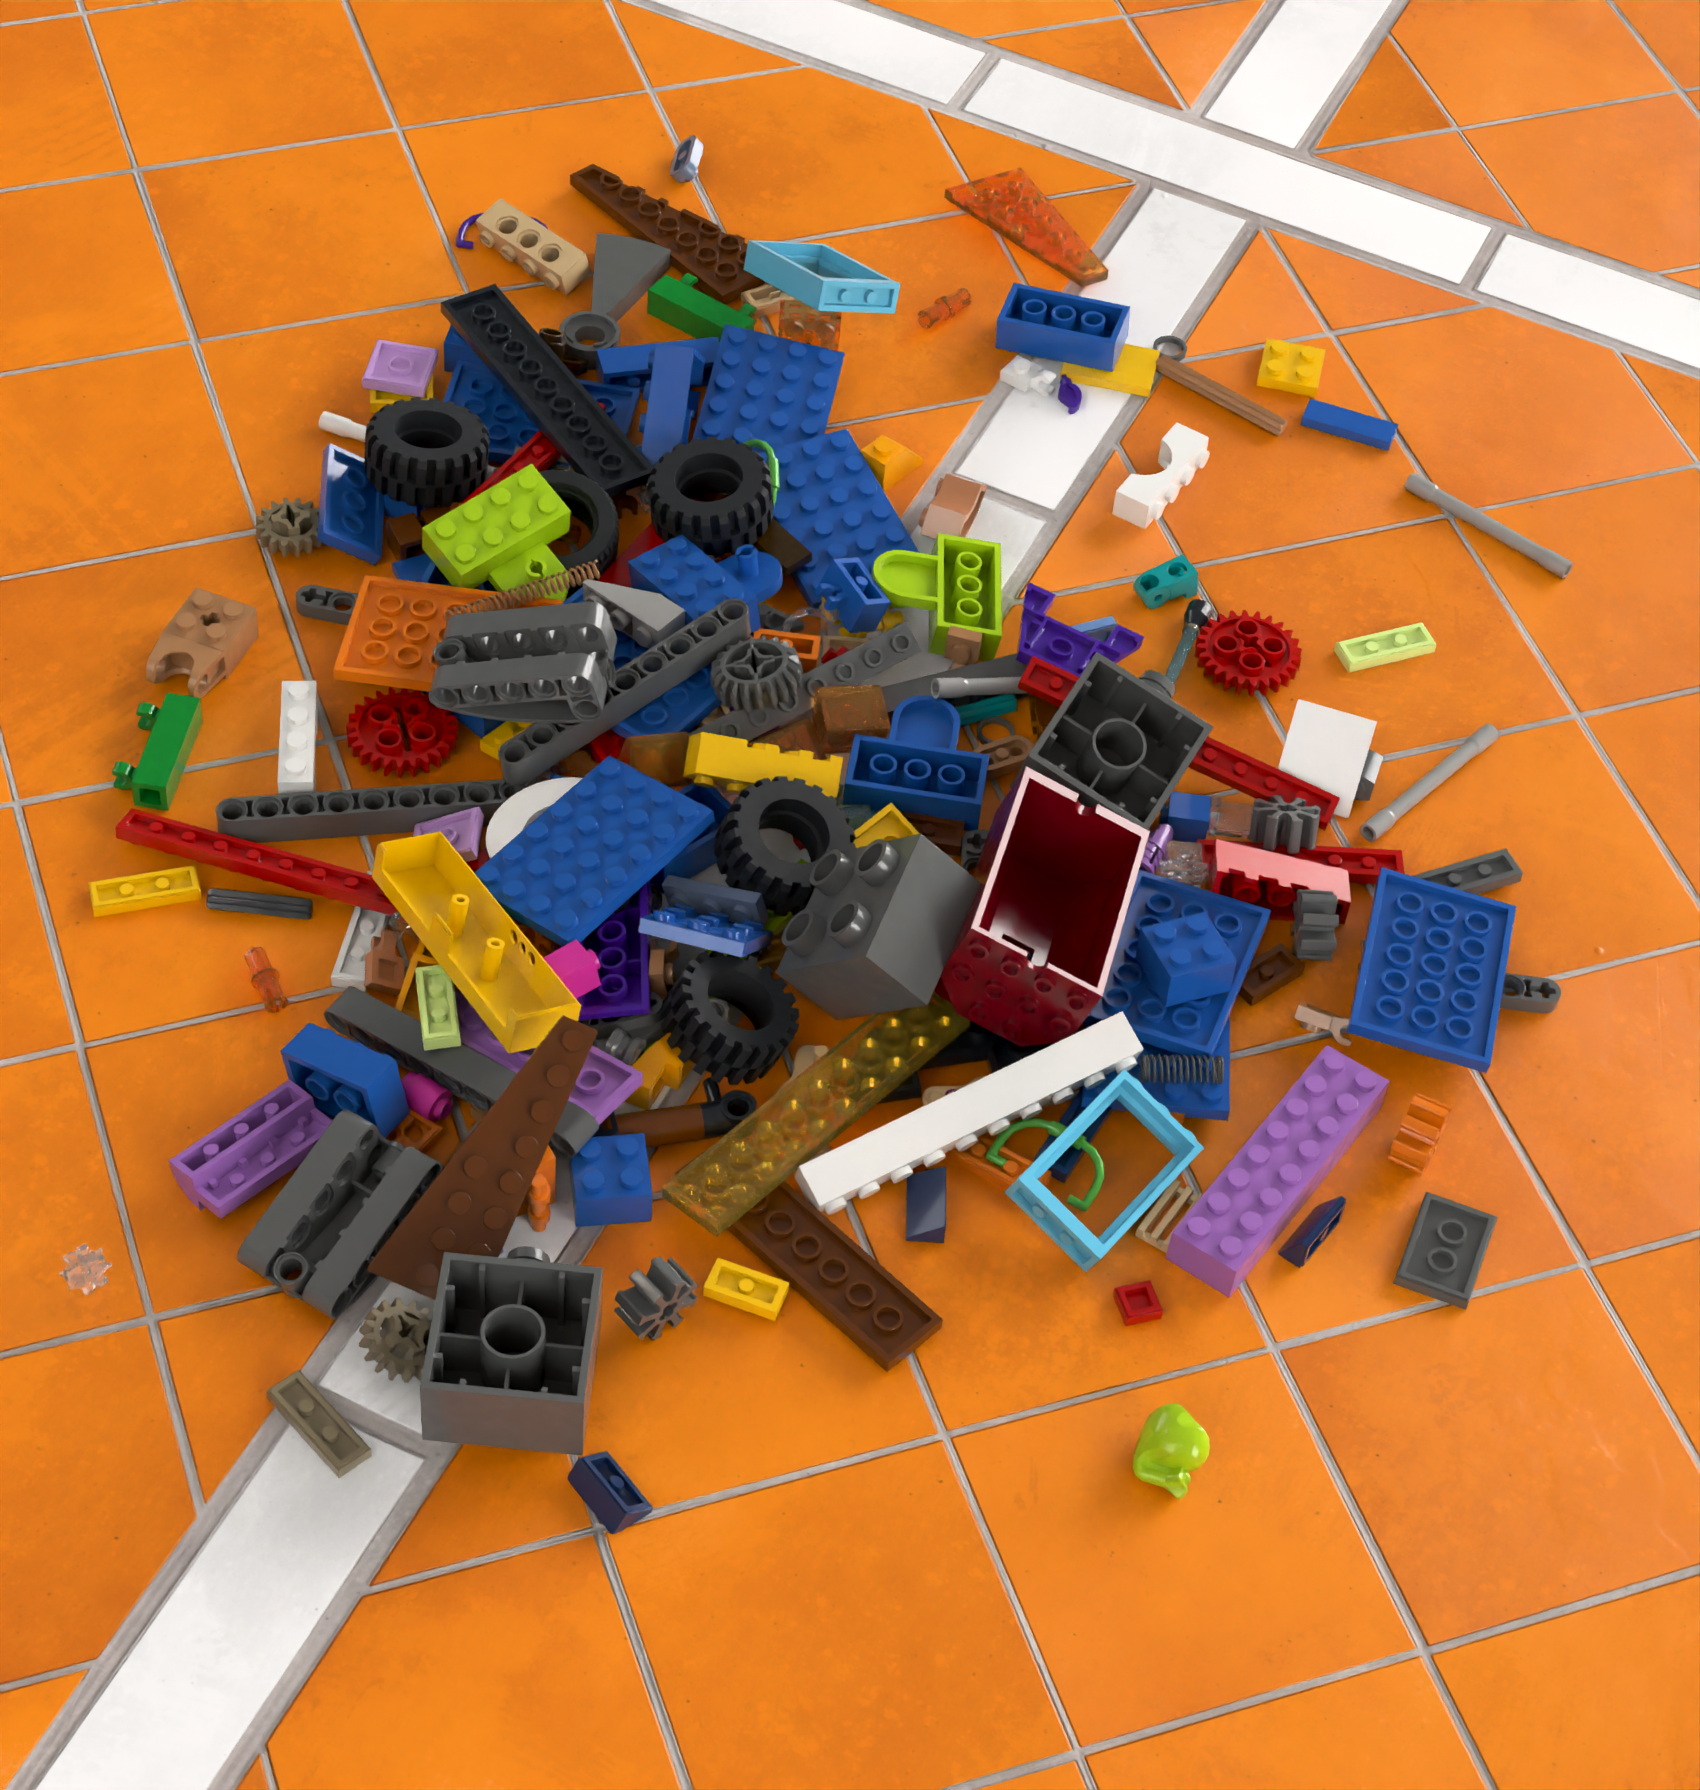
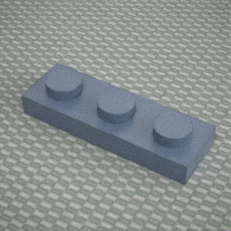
M667 875L662 883L669 907H674L675 903L687 904L696 907L695 913L708 915L710 911L720 912L729 915V921L741 924L742 920H753L765 925L769 919L762 893Z

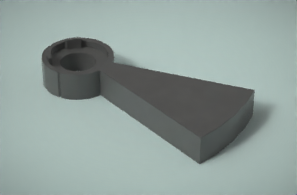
M597 233L591 311L574 313L566 317L561 323L559 331L564 333L563 340L566 341L564 355H574L588 360L587 370H596L597 349L620 347V327L617 321L670 269L671 250L636 238ZM583 340L598 341V343H593V346L583 345L579 342Z

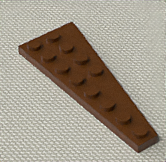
M594 164L570 175V185L638 239L670 249V264L684 275L689 273L697 277L698 281L695 284L715 300L727 304L740 297L741 292L755 289L767 283L744 270L748 244L744 243L745 238L737 234H725L721 232L719 225L686 209L678 211L668 206V200L662 197L656 200L646 195L645 189L639 186L634 187L623 184L619 176Z
M564 1015L558 1019L520 1071L512 1078L509 1085L495 1103L491 1105L481 1121L466 1137L438 1173L435 1180L413 1205L410 1212L388 1237L374 1258L368 1263L366 1271L436 1300L444 1252L499 1257L596 1038L597 1030Z

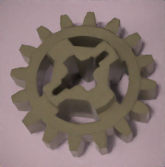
M283 498V504L280 505L272 501L271 509L262 508L261 516H256V537L260 539L261 547L270 546L271 554L276 553L278 550L282 551V557H287L289 552H294L296 557H300V551L303 550L311 554L312 546H322V542L317 540L319 507L313 509L312 501L301 504L300 498H296L294 503L289 502L287 498Z
M395 1298L391 1305L384 1300L376 1309L372 1308L365 1318L366 1321L359 1329V1332L364 1335L359 1342V1347L369 1349L364 1359L365 1361L375 1360L378 1363L374 1370L376 1373L386 1369L389 1371L388 1378L391 1381L394 1380L397 1374L401 1375L404 1383H409L413 1376L421 1380L432 1320L426 1317L429 1313L427 1307L419 1312L416 1310V1301L411 1300L407 1306H403L402 1300Z

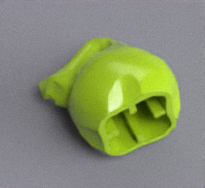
M1165 1404L1149 1415L1140 1432L1132 1465L1135 1476L1139 1480L1164 1487L1178 1500L1183 1498L1188 1492L1187 1484L1191 1480L1188 1472L1201 1467L1209 1456L1210 1450L1208 1434L1180 1404Z

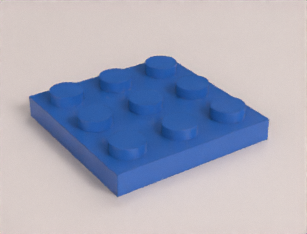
M675 903L674 907H665L662 911L655 910L654 914L642 917L638 930L640 933L741 958L770 946L773 931L763 929V923L753 920H742V924L729 921V915L710 911L708 915L695 913L696 907L681 903Z

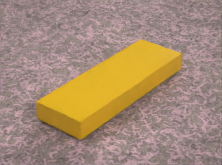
M195 865L88 882L94 917L202 899Z

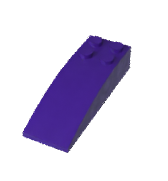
M651 879L580 942L586 951L592 949L599 959L601 968L597 971L601 985L577 998L581 1005L578 1021L650 1013L652 991L648 974L650 943L653 938L652 935L640 933L638 930L641 918L652 914Z

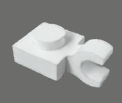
M1018 355L1000 372V381L1024 392L1032 388L1043 396H1049L1055 390L1054 386L1049 385L1056 378L1054 372L1043 370L1042 366Z

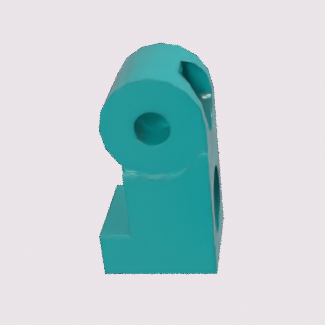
M1182 554L1142 573L1135 580L1133 589L1149 609H1155L1162 606L1167 600H1172L1181 595L1186 599L1197 595L1198 572Z

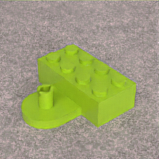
M530 464L422 527V549L452 586L474 589L489 580L498 592L502 593L504 590L508 592L510 588L514 590L515 586L520 588L521 584L526 586L527 582L533 583L534 580L539 581L540 578L545 579L546 576L551 577L552 574L557 575L558 572L563 573L566 570L547 544L569 532L571 510L533 464ZM565 573V576L569 582L568 574ZM559 575V579L564 588L563 592L558 589L556 578L553 577L557 587V594L553 593L550 580L547 579L551 589V595H547L544 583L541 581L545 592L544 598L563 600V602L566 600L568 590L563 584L561 575ZM535 583V588L537 589L539 597L542 598L538 590V585ZM529 585V590L532 594V597H534L532 593V587ZM523 587L522 590H523L525 596H527V595H526V590H525V588Z
M938 533L931 554L907 550H891L881 554L875 560L871 575L890 600V606L894 608H904L907 606L929 610L928 653L945 655L947 633L952 625L983 634L978 661L984 662L995 658L1002 638L1001 543Z

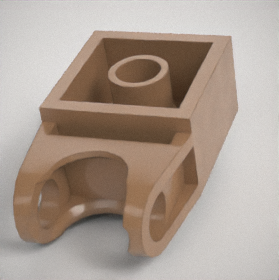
M196 587L165 627L152 650L146 666L147 681L158 684L172 675L186 674L190 676L187 685L189 688L188 695L200 699L204 697L222 678L227 679L258 638L256 608Z

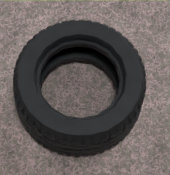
M545 470L539 472L571 510V516L583 522L591 533L589 541L580 550L556 557L567 571L570 568L575 569L576 566L581 567L582 564L587 565L588 562L593 563L594 560H598L596 567L601 576L615 561L618 552L619 519L614 502L598 483L593 482L594 480L584 475L565 470ZM590 565L589 567L593 573V566ZM584 567L583 570L587 575V569ZM571 571V574L575 580L576 586L575 588L572 587L569 582L570 588L568 590L566 598L572 596L576 591L583 587L582 577V584L580 586L576 582L573 571Z

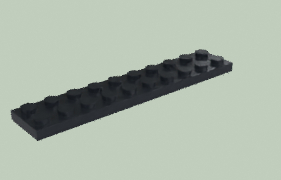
M496 284L441 302V313L576 473L594 480L593 482L598 483L610 497L648 483V478L653 468L652 465Z

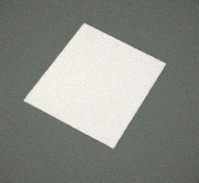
M1298 699L1278 769L1339 797L1340 800L1333 814L1349 818L1377 721Z

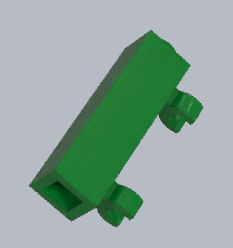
M686 273L680 281L665 275L648 289L647 313L696 339L718 337L720 343L725 324L754 331L756 320L751 318V316L757 311L756 307L745 303L737 311L692 288L698 281V278L689 273Z
M173 693L166 694L161 709L147 702L139 704L136 715L141 716L138 728L152 730L137 768H134L126 762H116L113 768L112 775L117 776L114 787L120 790L132 788L135 806L169 811L203 723L201 699Z

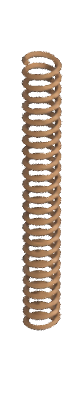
M594 560L593 563L588 562L587 565L582 564L581 567L576 566L575 569L570 568L569 571L564 570L563 573L558 572L557 575L552 574L551 577L546 576L545 579L540 578L539 581L534 580L533 583L527 582L526 586L521 584L520 588L515 586L514 590L510 588L508 592L504 590L502 594L496 593L495 596L490 595L489 598L478 599L477 603L472 601L471 604L466 603L465 606L459 605L458 609L453 607L452 611L447 609L445 613L446 623L449 619L448 613L451 616L455 615V611L458 614H462L461 608L464 610V614L468 613L467 606L470 608L471 613H476L473 604L476 606L477 612H482L479 602L482 603L484 612L489 611L486 600L489 602L490 610L496 611L492 598L495 600L497 610H502L498 596L501 597L503 608L507 610L508 604L504 594L507 595L510 607L514 608L510 592L513 593L516 605L520 606L521 602L516 593L517 589L520 592L522 602L526 604L527 600L522 590L523 587L526 590L528 600L532 602L533 597L529 590V585L532 587L534 598L538 600L539 594L535 588V583L538 585L540 596L544 598L545 592L541 581L544 583L547 595H551V589L553 593L557 594V587L553 577L556 578L558 589L563 592L564 588L559 575L562 576L563 584L567 590L570 588L569 582L575 588L576 583L571 571L574 572L576 582L580 586L582 584L581 577L583 582L588 578L594 580V576L596 579H599L600 574L596 567L598 560ZM590 565L593 566V573L589 567ZM584 567L587 569V575L583 570ZM565 573L568 574L569 582L565 576ZM547 579L550 580L551 589L547 583Z

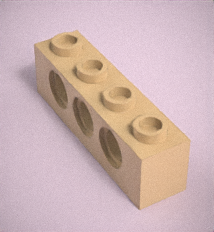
M501 198L476 220L480 233L478 235L479 239L485 246L495 248L501 252L506 260L518 263L529 275H536L552 290L557 289L567 296L591 273L586 253Z

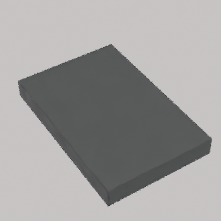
M1426 1192L1393 1284L1466 1310L1497 1217Z

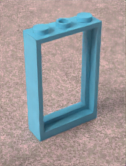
M748 240L744 270L815 310L895 314L900 283L822 243Z
M1124 1069L1004 1193L1086 1273L1112 1248L1204 1147L1197 1141L1191 1131L1185 1129L1163 1104L1157 1102L1143 1088L1138 1079L1131 1076ZM1117 1099L1174 1157L1097 1238L1038 1179Z

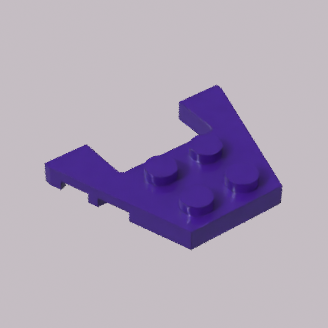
M1030 582L1028 583L1023 601L1016 654L1017 661L1028 665L1032 656H1035L1080 677L1096 652L1116 664L1141 647L1144 636L1117 624L1107 641L1101 642L1046 616V613L1053 605L1056 595Z

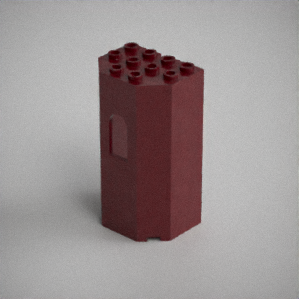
M1027 766L995 812L973 876L981 883L941 973V979L957 1014L1020 1047L1057 1043L1075 1034L1103 996L1150 831L1099 804L1094 807L1083 806L1078 801V793ZM1028 953L1031 954L1030 960L1027 957Z

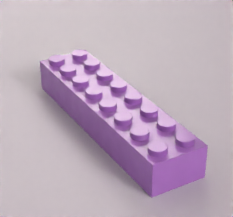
M1326 1045L1173 1230L1166 1259L1230 1298L1381 1109L1389 1080Z

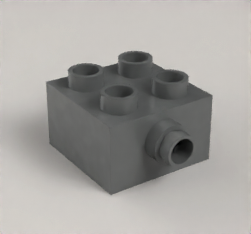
M1096 652L1028 754L1012 781L1010 788L1013 787L1027 766L1078 793V801L1083 806L1094 807L1099 804L1148 830L1213 729V726L1172 700L1176 692L1175 686L1163 674L1147 670L1140 678H1137Z
M922 834L890 841L878 839L868 846L842 852L837 849L831 850L824 854L812 869L810 883L815 889L805 910L797 913L784 929L782 943L787 949L776 973L836 1020L926 1006L930 1001L981 883Z
M529 1246L512 1249L508 1253L507 1258L444 1252L420 1384L422 1440L583 1455L602 1322L603 1268L550 1263V1258L544 1251Z

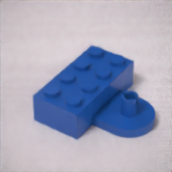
M683 534L628 561L631 587L659 593L685 610V626L723 601L736 598L743 600L748 605L751 633L761 628L758 603L776 594L783 583L780 562L770 554L757 551L753 545H742L736 549V554L716 563Z
M929 695L907 698L894 710L888 739L854 734L844 783L842 810L874 816L888 804L892 803L899 811L965 821V831L978 830L990 755L956 750L961 721L959 713L949 702Z

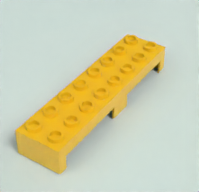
M441 831L377 844L372 871L373 880L509 1054L537 1048L563 1015L578 1022L581 1010L580 1003ZM513 931L517 935V943L513 939ZM522 943L525 945V953L522 949ZM531 953L534 955L535 958L534 965L531 961Z

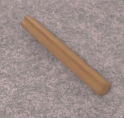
M1161 355L1157 359L1156 371L1276 436H1280L1285 431L1286 419L1167 355Z

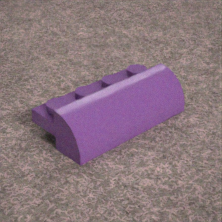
M289 1079L169 1160L170 1167L176 1181L188 1199L200 1211L208 1208L222 1219L301 1164L333 1120L315 1108L313 1097Z

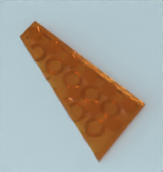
M1021 167L945 189V199L1079 286L1084 287L1107 280L1109 270Z

